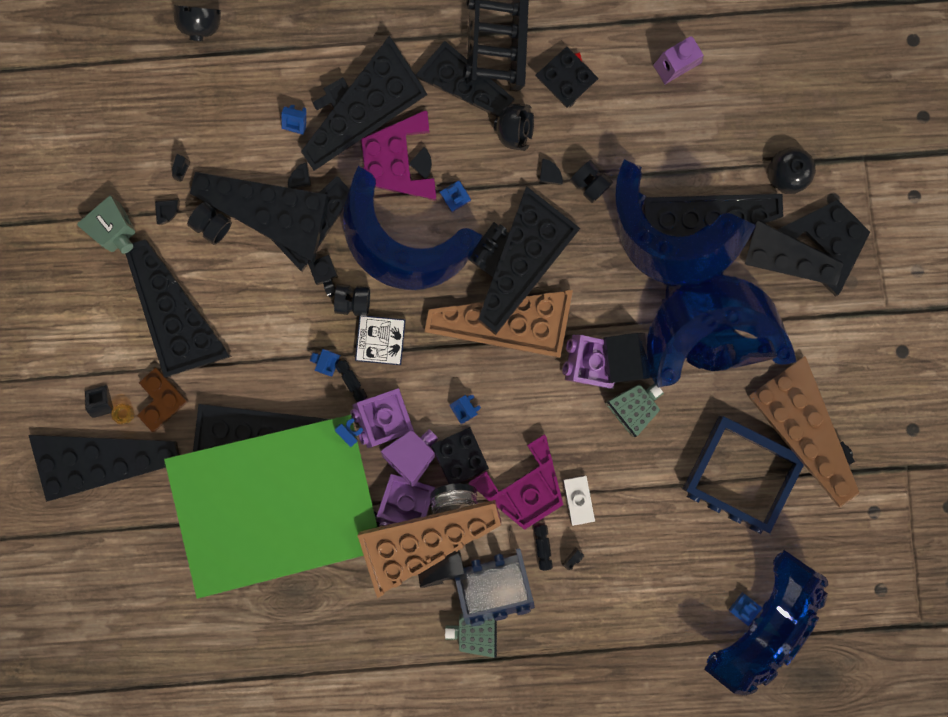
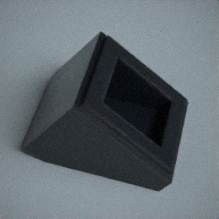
M107 385L84 391L85 410L92 418L114 412Z

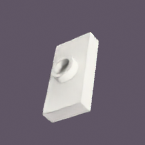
M587 476L564 479L572 526L595 522Z

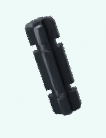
M342 360L337 363L335 367L342 374L341 377L350 392H353L356 402L365 400L367 394L364 389H361V384L354 372L350 371L348 362Z
M537 525L534 527L535 536H537V555L540 557L538 561L539 569L542 571L551 570L553 564L552 559L550 560V541L547 538L549 534L548 526Z

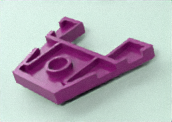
M427 111L418 113L361 139L367 186L405 193L415 197L428 198L429 200H437L434 178L412 181L410 178L406 136L430 133Z
M545 434L527 445L539 466L501 491H498L486 471L469 482L487 500H496L497 507L524 530L563 506Z

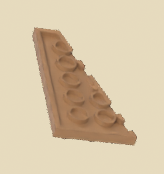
M573 290L527 296L496 335L478 322L484 302L429 309L425 333L560 358Z
M806 356L749 395L750 400L839 508L860 493Z
M496 500L360 531L357 536L377 599L391 588L401 585L408 578L416 576L442 561L450 553L462 549L464 545L472 540L479 539L501 526V518Z

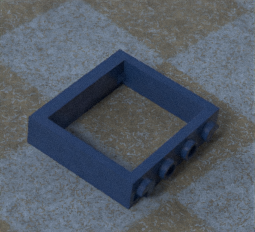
M718 416L682 490L688 492L686 497L698 503L700 499L708 502L707 507L718 513L721 510L730 513L728 518L741 524L742 520L749 523V529L759 534H762L763 531L771 533L804 465L792 450L725 416ZM725 429L793 463L764 522L696 489Z

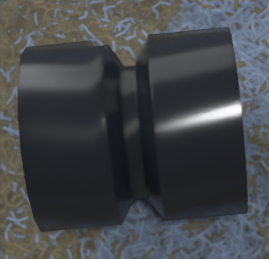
M589 160L569 181L578 190L583 189V195L593 203L613 184V181L605 173L600 174V168L592 160ZM592 175L595 179L587 185L585 181Z
M203 202L192 212L187 225L196 233L202 232L203 238L216 245L228 233L232 222L222 214L216 215V209Z
M337 284L334 313L348 315L350 312H353L355 316L367 317L370 306V287L356 286L355 289H352L350 285Z

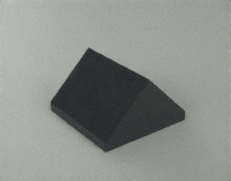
M645 333L603 337L609 383L651 378Z

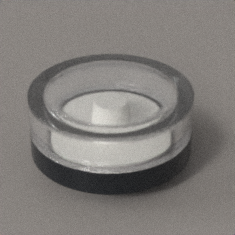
M468 484L444 485L436 488L430 494L432 514L478 504L477 490L474 486Z

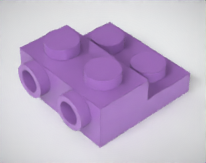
M572 335V339H569L566 345V350L569 352L568 361L563 364L562 368L565 380L613 389L614 383H609L604 340L584 335Z
M399 388L352 405L353 409L350 413L355 420L354 423L358 422L359 426L363 428L362 433L358 435L362 445L366 444L367 448L404 436L409 431L414 432Z
M391 474L376 522H379L381 527L426 516L431 502L430 494L435 487L419 482L412 487L403 477Z

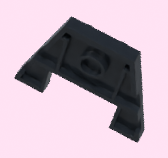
M839 200L778 229L795 239L804 232L824 253L843 262L837 286L822 283L834 296H838L841 293L870 234V231Z

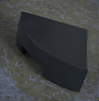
M425 147L409 163L424 179H428L432 168L431 156Z
M179 154L176 155L174 160L172 177L174 180L181 182L187 172L190 161Z
M542 159L539 183L562 185L563 178L560 169L552 161Z
M307 162L298 165L288 179V188L297 189L311 186Z
M179 200L155 201L157 225L166 224L177 215L180 207Z
M575 547L562 566L567 570H572L573 566L583 559V552Z

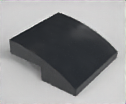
M461 550L450 553L442 561L418 574L420 588L444 584L443 581L464 577Z

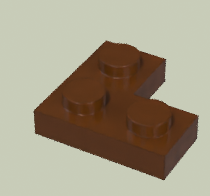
M157 367L139 382L144 390L154 399L137 415L151 432H156L188 402L168 378H164L162 371Z

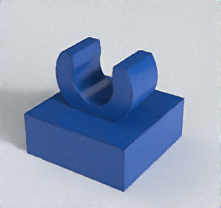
M295 105L290 107L284 106L282 111V129L304 135L307 117L306 108L300 111L295 109Z
M460 180L440 191L451 212L456 211L471 201Z
M323 349L321 355L312 353L309 361L317 364L314 371L332 377L340 355Z
M464 395L449 405L460 424L478 415L477 411L480 410V405L474 408L470 403L474 395L468 397Z
M353 418L347 421L346 427L340 423L334 429L350 447L358 441L355 436L360 435L363 431L362 427L357 431L350 429V425L355 421Z
M743 592L729 608V611L747 626L751 624L762 610L760 605Z

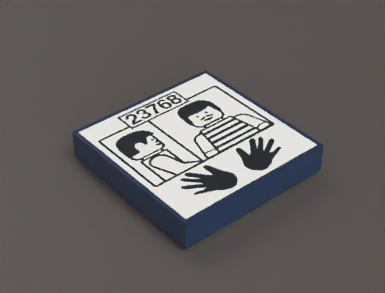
M360 316L355 361L402 365L406 320Z

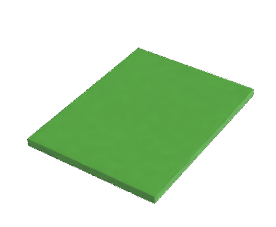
M351 415L164 459L197 599L364 556L357 535L360 531L377 528L361 454L358 442L350 447L334 430L340 423L346 427L347 421L352 418ZM352 423L350 429L355 431L354 424Z

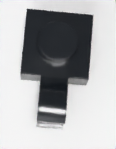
M342 77L323 88L326 95L312 102L316 111L330 103L333 108L338 104L349 89L345 79Z
M330 255L319 258L314 263L309 262L308 265L316 285L323 283L327 296L329 298L335 296L336 288L332 280L338 278Z

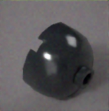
M174 5V22L181 33L189 35V40L203 41V37L212 36L218 30L221 10Z
M511 104L505 107L499 117L495 119L494 131L497 132L500 142L505 147L520 151L528 149L529 145H526L527 137L532 139L534 131V113L529 112V109L532 108L531 105Z
M798 147L786 148L779 151L769 163L767 168L768 179L771 185L782 191V193L796 194L806 189L812 183L816 173V164L813 157L806 150Z

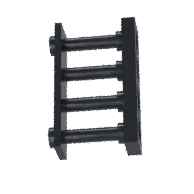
M467 0L466 8L469 9L467 63H465L463 69L466 85L471 86L477 80V77L507 80L510 83L509 91H520L525 87L529 0H514L512 3L492 0ZM480 9L508 12L510 15H513L512 24L508 26L479 22ZM479 31L509 35L512 38L510 48L479 45ZM478 54L508 58L511 61L510 69L503 71L477 67Z

